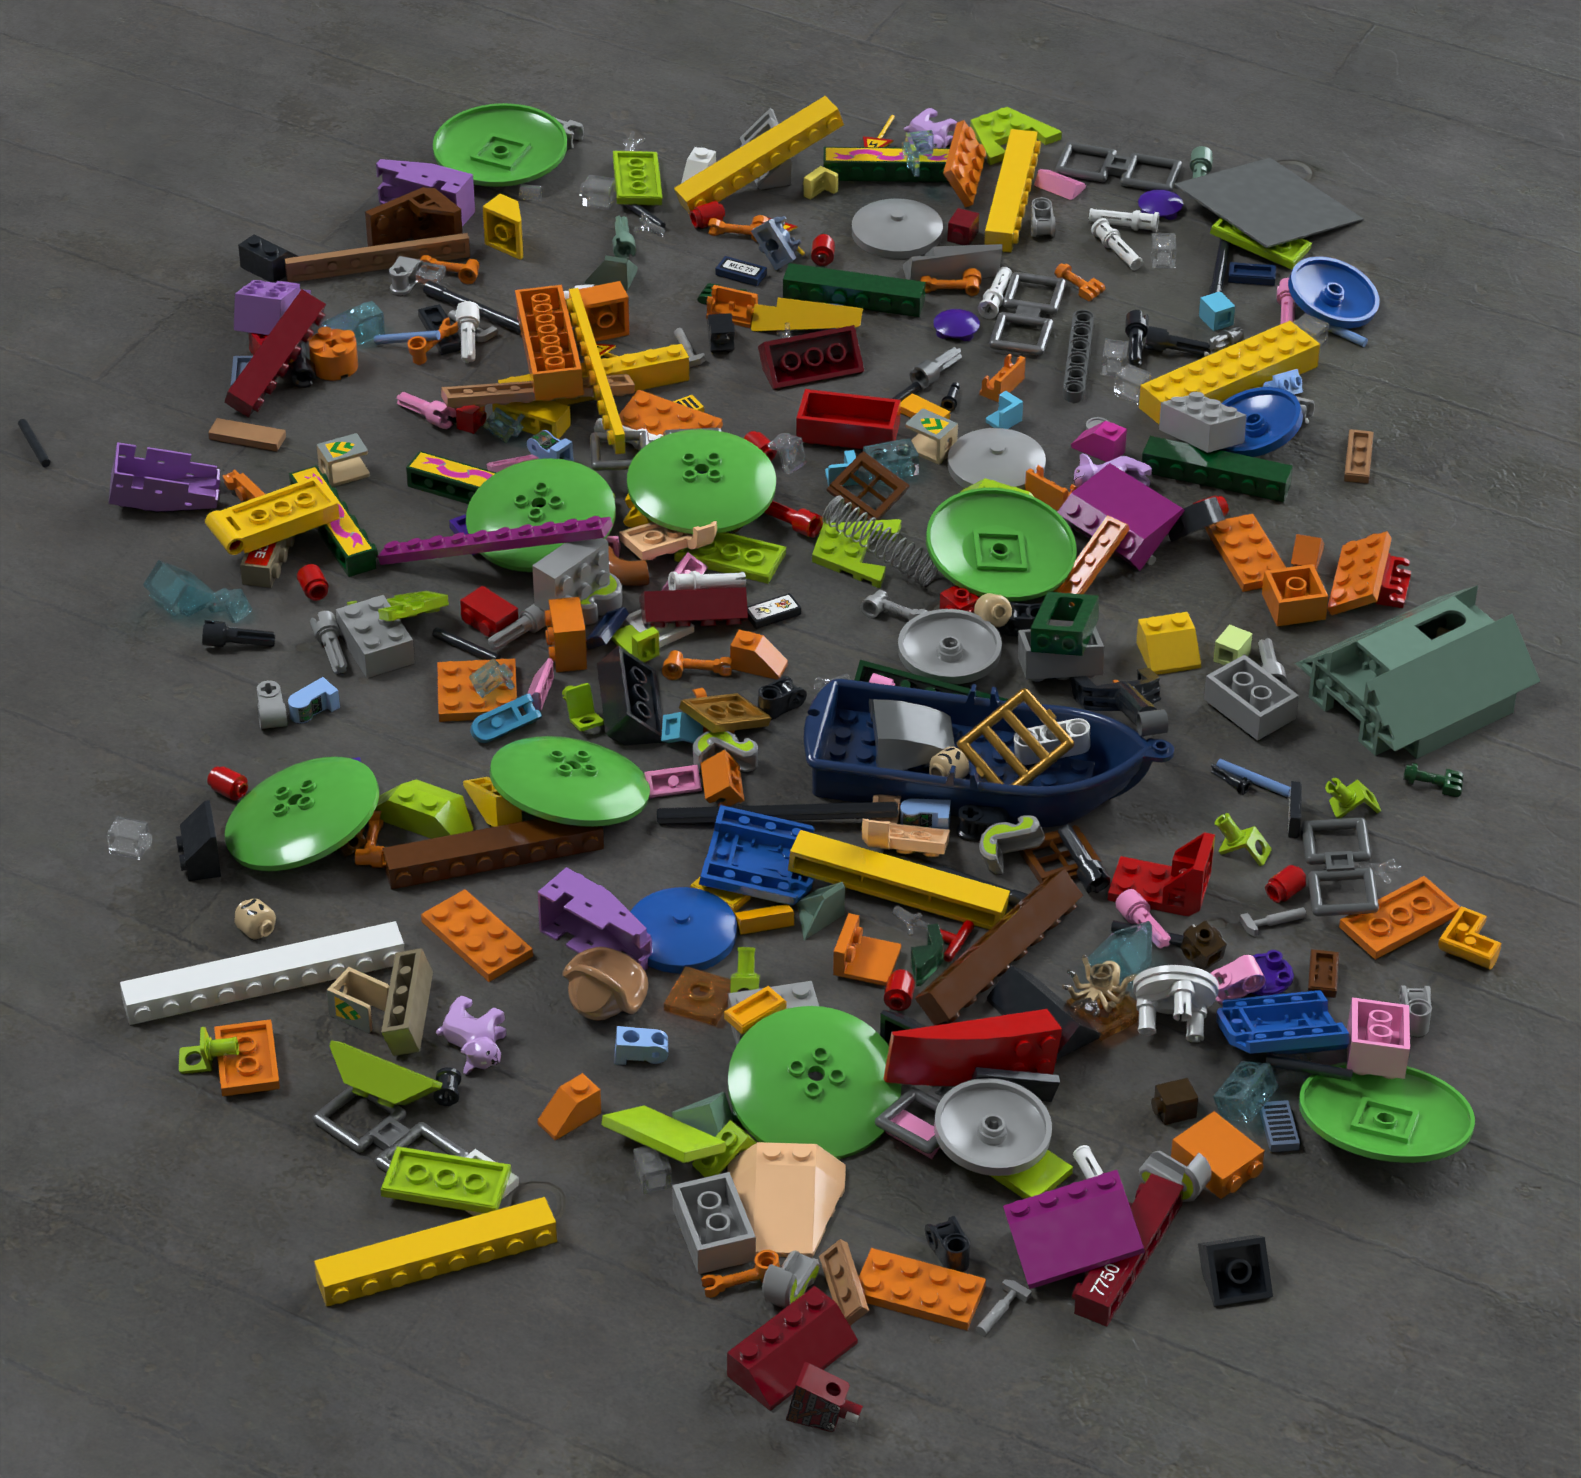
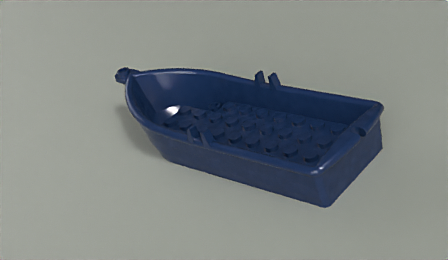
M834 679L828 682L813 699L808 710L809 716L805 719L803 736L806 762L812 768V793L816 797L857 803L873 802V796L880 794L901 796V803L907 799L951 800L950 816L959 817V809L965 805L1000 807L1008 812L1009 823L1017 825L1019 824V817L1031 815L1038 819L1041 827L1061 826L1082 818L1108 799L1120 796L1136 786L1147 774L1153 762H1167L1174 756V747L1171 743L1151 738L1146 740L1129 726L1108 716L1073 707L1041 704L1046 710L1050 709L1057 718L1056 722L1078 718L1086 720L1090 724V749L1083 754L1058 759L1027 786L1011 785L1019 778L1018 774L983 735L970 745L1004 784L990 783L985 778L981 779L976 767L970 760L969 772L962 779L955 778L956 766L954 765L951 766L947 777L930 775V766L924 767L920 765L909 768L908 771L876 766L877 753L873 722H871L869 699L903 701L944 712L951 717L954 744L958 748L957 742L1006 702L999 699L996 687H992L990 699L976 697L975 684H972L970 692L966 696L848 679ZM1021 703L1012 710L1026 728L1045 725L1026 703ZM1002 718L991 729L1015 755L1014 735L1016 732ZM1035 764L1024 765V766L1029 770V769L1032 768Z

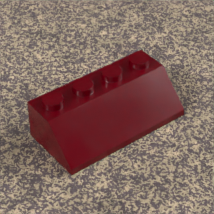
M855 325L766 341L758 346L762 369L772 389L864 372Z
M746 587L644 591L639 596L643 625L650 624V628H665V623H675L676 628L691 627V623L701 622L702 627L716 626L718 621H726V625L733 626L741 625V621L748 618Z
M814 1286L727 1352V1377L771 1411L793 1394L805 1362L824 1370L858 1343V1339L838 1304Z

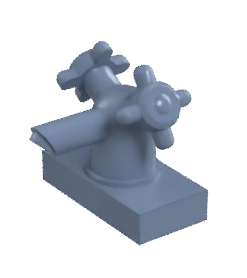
M785 216L770 219L751 231L759 243V250L765 253L775 270L792 262L796 258L794 252L801 244L800 240L795 241L793 237L790 238V233L783 228L785 225L784 221L787 220Z

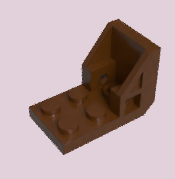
M422 187L365 211L368 247L399 243L409 238L420 240L463 234L461 209L436 188Z

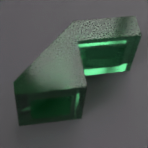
M938 923L927 925L926 945L911 947L910 967L916 987L922 986L943 963L944 941Z

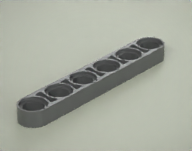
M1077 310L1072 318L1063 385V398L1072 403L1082 401L1085 395L1094 324V314L1089 310Z

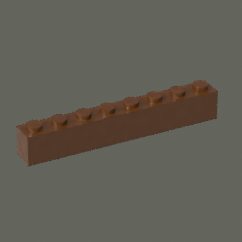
M538 818L383 848L384 869L392 890L604 849L603 827L568 825Z
M1065 869L1046 877L915 997V1000L933 1025L944 1021L949 1024L961 1015L959 1012L961 1008H967L978 999L976 995L993 986L995 983L993 979L996 976L1000 977L1005 974L1013 960L1017 961L1028 953L1026 948L1029 945L1033 946L1045 937L1043 935L1044 931H1049L1061 922L1059 918L1062 915L1069 914L1077 907L1076 902L1083 894Z

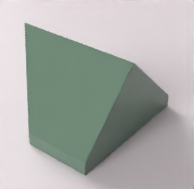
M605 255V260L584 283L602 285L620 281L624 289L628 290L638 267L629 259Z
M843 882L816 889L796 903L804 940L844 915L845 886Z
M725 1092L671 1112L674 1119L714 1137L730 1120L733 1122L732 1112Z

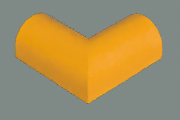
M1461 906L1440 937L1438 947L1444 952L1487 969H1492L1498 959L1502 943L1479 934L1485 925L1487 916Z

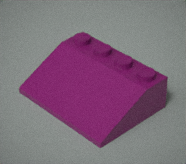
M1109 463L1074 490L1058 510V513L1070 527L1089 539L1092 538L1107 515L1128 524L1130 530L1113 554L1140 571L1185 510Z
M1118 1170L1102 1173L1098 1176L1074 1182L1070 1185L1003 1206L1029 1289L1145 1253Z

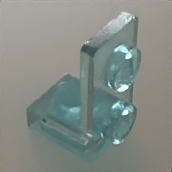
M932 130L905 133V142H902L903 156H907L908 169H912L914 176H919V155L933 154L934 134Z

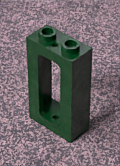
M1048 592L1031 626V652L1083 656L1099 619V595ZM1051 620L1074 621L1073 625L1068 627L1049 625Z

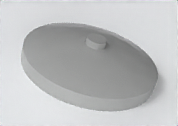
M884 199L872 202L862 207L852 220V237L855 243L866 252L884 258L906 259L926 254L940 243L943 235V222L940 215L931 207L909 199Z
M986 428L972 431L957 439L948 453L949 473L963 488H967L986 478L1025 490V478L1028 469H1033L1036 474L1037 465H1040L1045 473L1046 457L1042 447L1031 437L1015 430Z
M939 609L922 613L905 624L898 638L899 658L911 673L950 684L969 683L986 676L997 666L1001 657L1002 641L994 625L989 621H984L979 615L964 610Z
M985 1078L961 1083L943 1096L935 1113L934 1133L940 1148L958 1165L980 1174L1003 1176L1025 1171L1043 1158L1050 1144L1052 1122L1049 1112L1042 1101L1026 1088L1005 1080Z

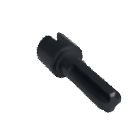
M1132 310L1126 315L1125 333L1129 337L1128 360L1131 366H1140L1142 364L1143 338L1147 336L1149 327V316L1146 314L1142 317L1141 310Z
M1153 326L1148 327L1144 349L1163 352L1167 348L1203 356L1205 352L1211 353L1210 345L1207 342L1169 335L1167 329Z
M303 342L300 346L302 350L297 359L291 363L290 369L293 383L298 387L306 388L312 385V378L316 379L312 360L307 358Z
M205 620L203 625L202 645L224 647L226 643L274 646L276 635L273 631L231 628L226 625V622Z
M1067 824L1058 830V834L1075 860L1078 867L1076 875L1088 894L1091 892V889L1095 893L1101 892L1111 881L1099 860L1091 858L1071 825Z

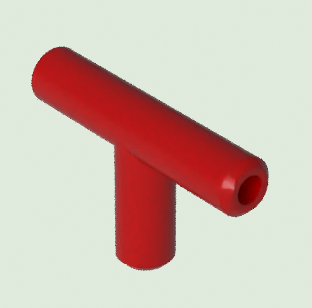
M966 920L957 934L937 927L933 929L932 938L950 944L942 955L946 962H952L975 926L972 921Z

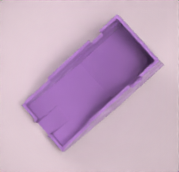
M380 159L376 163V177L379 178L382 175V183L377 188L381 205L425 187L436 188L461 209L462 227L475 213L473 174L431 163Z
M261 280L251 281L235 293L234 330L269 335L301 291L300 284L277 281L276 283ZM304 290L307 293L311 294V290Z
M117 442L111 473L109 504L152 511L209 509L217 507L220 492V469H217V466L190 462L191 454L150 447H147L146 458L134 457L136 445Z
M566 867L538 891L540 932L554 940H558L564 933L569 932L574 937L566 943V947L577 953L594 947H608L620 952L624 951L638 962L644 970L648 968L647 958L652 953L651 935L647 933V928L603 886L597 885L583 875Z

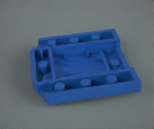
M720 805L699 885L793 906L811 891L814 878L788 871L790 850L799 831L803 830L814 834L813 826Z
M1321 990L1224 999L1223 1008H1218L1216 1011L1217 1024L1229 1044L1250 1054L1263 1052L1290 1055L1346 1049L1349 1045V1032L1342 1022L1335 1023L1328 1012V1000Z

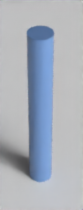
M1307 313L1304 315L1305 321L1362 347H1365L1368 342L1367 338L1348 329L1325 324Z
M437 330L375 335L374 343L376 345L405 343L415 336H421L426 341L440 340L441 334Z
M1219 759L1216 764L1220 769L1223 768L1241 779L1247 777V780H1251L1253 784L1287 798L1290 796L1289 786L1223 759Z

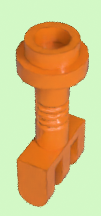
M1061 263L1055 270L1054 275L1057 278H1063L1078 286V295L1087 301L1093 300L1094 297H1097L1106 289L1105 285L1095 278L1087 282L1071 272L1072 267L1068 264Z

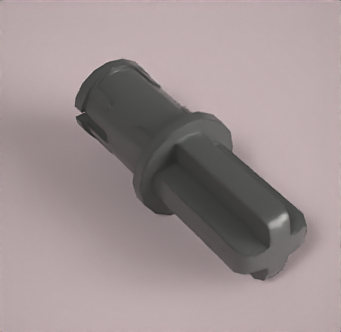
M1234 327L1229 331H1221L1218 336L1209 340V349L1211 351H1219L1244 339V331L1242 329L1238 331L1240 327Z

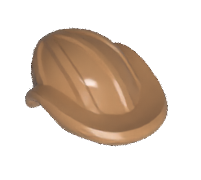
M594 947L578 953L566 965L562 976L569 981L568 995L572 1006L580 1015L591 1020H605L619 1014L621 1011L634 1014L643 1004L648 992V977L642 966L629 955L608 947Z

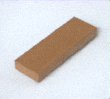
M220 418L216 419L208 432L209 439L272 451H278L286 438V431L282 429Z
M1349 430L1344 481L1369 483L1374 432Z
M840 1239L823 1252L819 1258L832 1299L838 1304L851 1326L865 1315L869 1308L848 1243Z

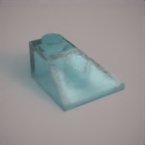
M373 301L362 303L321 324V327L327 326L331 329L353 331L357 345L374 340L375 335H385L384 314Z
M1150 921L1114 931L1087 957L1091 970L1097 972L1098 967L1105 961H1114L1120 966L1119 984L1125 978L1133 975L1136 977L1151 964L1152 924Z

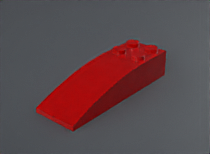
M1048 1009L891 1032L883 1079L888 1083L957 1086L970 1081L976 1067L1053 1075L1062 1028Z

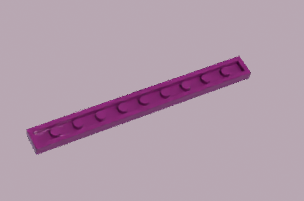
M593 516L587 520L577 521V519H569L563 523L546 522L538 526L527 524L514 529L503 527L497 531L487 532V530H480L474 534L457 533L449 537L438 535L430 539L421 540L420 538H414L408 542L401 543L391 541L384 546V549L377 557L380 565L599 539L605 538L613 524L610 517L600 518L599 516Z

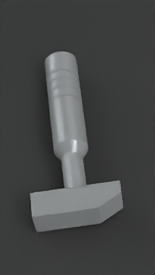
M451 310L448 317L455 322L456 311ZM494 326L486 330L480 327L475 329V332L478 333L476 335V342L478 343L486 342L498 335V329Z
M677 328L674 331V335L679 344L683 345L689 356V368L701 365L706 361L705 354L694 355L692 352L693 348L681 328Z
M1304 907L1267 915L1263 919L1254 921L1248 913L1240 915V923L1248 934L1255 937L1258 936L1259 929L1257 927L1263 925L1273 926L1306 918V910Z
M1004 1280L1001 1289L1008 1292L1003 1300L998 1301L976 1327L978 1334L986 1336L1008 1310L1009 1304L1015 1297L1026 1303L1030 1299L1032 1291L1014 1280Z

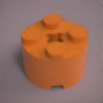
M324 326L319 328L318 333L311 337L309 340V356L314 364L315 374L318 378L331 381L341 380L342 375L348 374L349 377L357 371V343L353 331L331 329Z

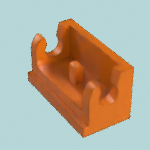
M714 285L711 292L712 297L708 296L706 319H708L709 314L732 313V323L734 325L750 328L754 305L758 304V294Z
M1008 354L1004 359V367L991 380H989L988 375L982 380V389L979 391V395L999 402V394L1004 391L1012 392L1025 379L1026 358L1019 356L1013 365L1011 362L1012 356Z
M1037 465L1036 474L1033 469H1028L1025 478V491L1031 492L1035 498L1043 501L1056 511L1061 508L1069 495L1077 489L1075 485L1071 484L1069 492L1068 489L1062 488L1053 481L1044 478V469L1040 465Z
M726 750L701 762L705 799L708 803L715 802L719 798H725L726 800L720 802L718 806H732L738 802L742 803L745 801L740 765Z

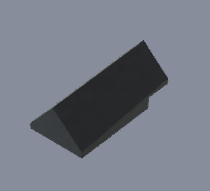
M1014 966L1008 968L987 996V1001L1002 1016L1048 1009L1062 1028L1056 1060L1101 1038V1033L1038 978Z

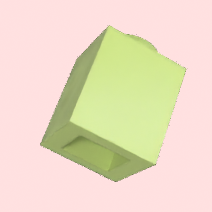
M1229 625L1215 641L1213 661L1225 666L1243 655L1248 656L1251 652L1252 633Z

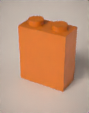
M1215 1111L1172 1140L1171 1157L1185 1166H1188L1198 1153H1201L1207 1159L1212 1175L1206 1188L1220 1199L1229 1193L1236 1192L1243 1183L1251 1178H1256L1263 1170L1264 1150Z

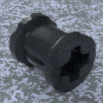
M445 1067L437 1071L436 1081L443 1084L441 1089L434 1091L433 1097L439 1105L452 1106L459 1101L460 1096L457 1089L461 1083L462 1076L458 1070Z

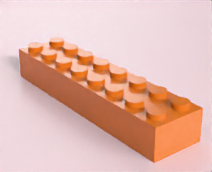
M562 285L515 290L517 316L535 401L547 402L554 398L563 397L572 399L584 395L582 368Z

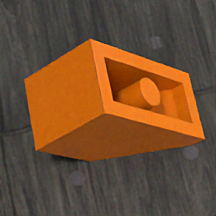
M1296 534L1291 565L1295 567L1313 564L1317 571L1324 549L1322 538Z
M738 630L730 645V658L732 659L730 668L732 670L778 680L788 665V660L764 635Z
M583 1073L558 1088L538 1118V1125L556 1141L601 1114V1090Z

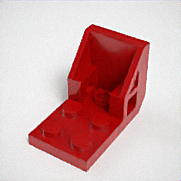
M1204 832L1177 849L1172 859V866L1120 856L1108 891V901L1116 902L1121 893L1128 889H1134L1148 902L1150 909L1187 917L1199 912L1212 873L1215 834Z

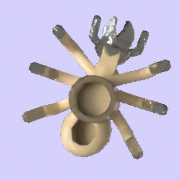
M1083 955L1082 961L1085 966L1086 979L1090 983L1081 984L1077 974L1068 969L1067 974L1072 977L1075 987L1084 991L1075 993L1071 985H1062L1064 990L1069 991L1072 999L1076 1000L1071 1005V1009L1077 1007L1080 1010L1082 1007H1085V1013H1093V1017L1096 1018L1100 1013L1097 1000L1100 998L1105 1010L1110 1012L1112 1008L1116 1007V1004L1122 1002L1124 997L1130 995V991L1125 990L1128 983L1133 981L1137 975L1132 974L1126 977L1121 986L1116 987L1120 980V966L1116 962L1105 961L1090 967L1087 956ZM1111 991L1117 992V993H1120V994H1119L1118 997H1116L1113 993H1111ZM1104 995H1106L1112 1001L1107 1002Z

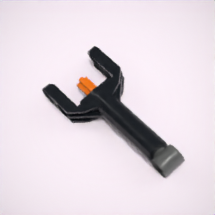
M1150 668L1137 669V680H1113V683L1096 686L1087 676L1072 677L1073 697L1084 710L1122 711L1137 726L1140 736L1168 732V717L1165 709L1157 710L1153 705L1161 700L1160 677Z

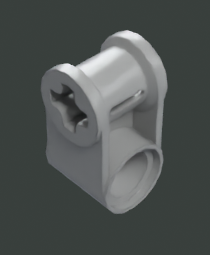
M1043 197L1034 199L1031 205V236L1050 235L1055 237L1056 224L1052 202Z
M399 256L394 265L389 269V274L392 277L391 293L400 296L408 294L417 281L421 279L424 271V262Z
M269 680L261 682L257 686L260 729L287 726L286 708L279 684Z
M1401 985L1399 1004L1409 1005L1410 1035L1416 1037L1424 1036L1429 1032L1432 1011L1430 986L1407 988L1405 985Z

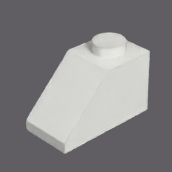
M695 147L687 158L681 183L716 163V151Z

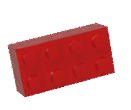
M805 389L796 418V441L809 444L815 443L879 452H892L900 425L901 400Z

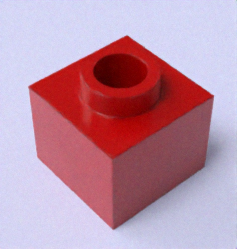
M468 405L456 409L457 429L474 434L486 422L487 413L485 412V406Z

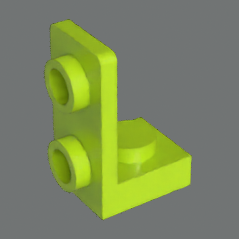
M628 625L617 630L611 637V640L642 662L660 656L659 632L654 627L639 632L632 625Z
M731 1120L716 1135V1138L726 1142L725 1152L694 1160L692 1163L705 1178L719 1175L739 1152L742 1153L757 1143Z

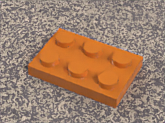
M271 1019L214 1027L215 1039L237 1037L239 1043L238 1055L217 1056L222 1096L280 1089Z

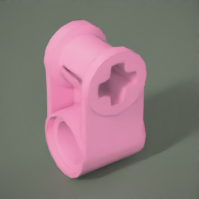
M1243 955L1210 973L1219 983L1216 1001L1222 1005L1224 999L1241 998L1251 992L1258 991L1266 982L1258 963L1251 955ZM1218 977L1221 978L1223 983L1220 984ZM1226 989H1227V991H1228V993H1229V996H1228V997H1227V995H1226V993H1225V991H1224V990H1226Z

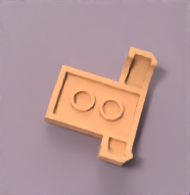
M717 521L711 522V524L706 526L693 527V534L674 531L651 522L620 531V541L641 560H653L657 556L673 554L680 549L689 548L692 550L710 545L717 533Z
M883 794L873 796V802H897L898 817L863 819L862 840L868 847L896 849V852L901 854H911L912 851L923 852V855L929 857H938L940 854L945 853L950 838V830L898 824L901 796Z

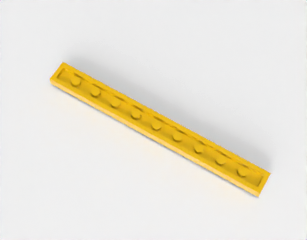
M569 289V299H565L568 313H570L571 326L575 327L576 342H579L580 355L584 356L585 371H588L589 384L594 385L593 396L594 400H598L599 415H603V428L608 430V444L613 445L615 454H624L625 433L579 289Z

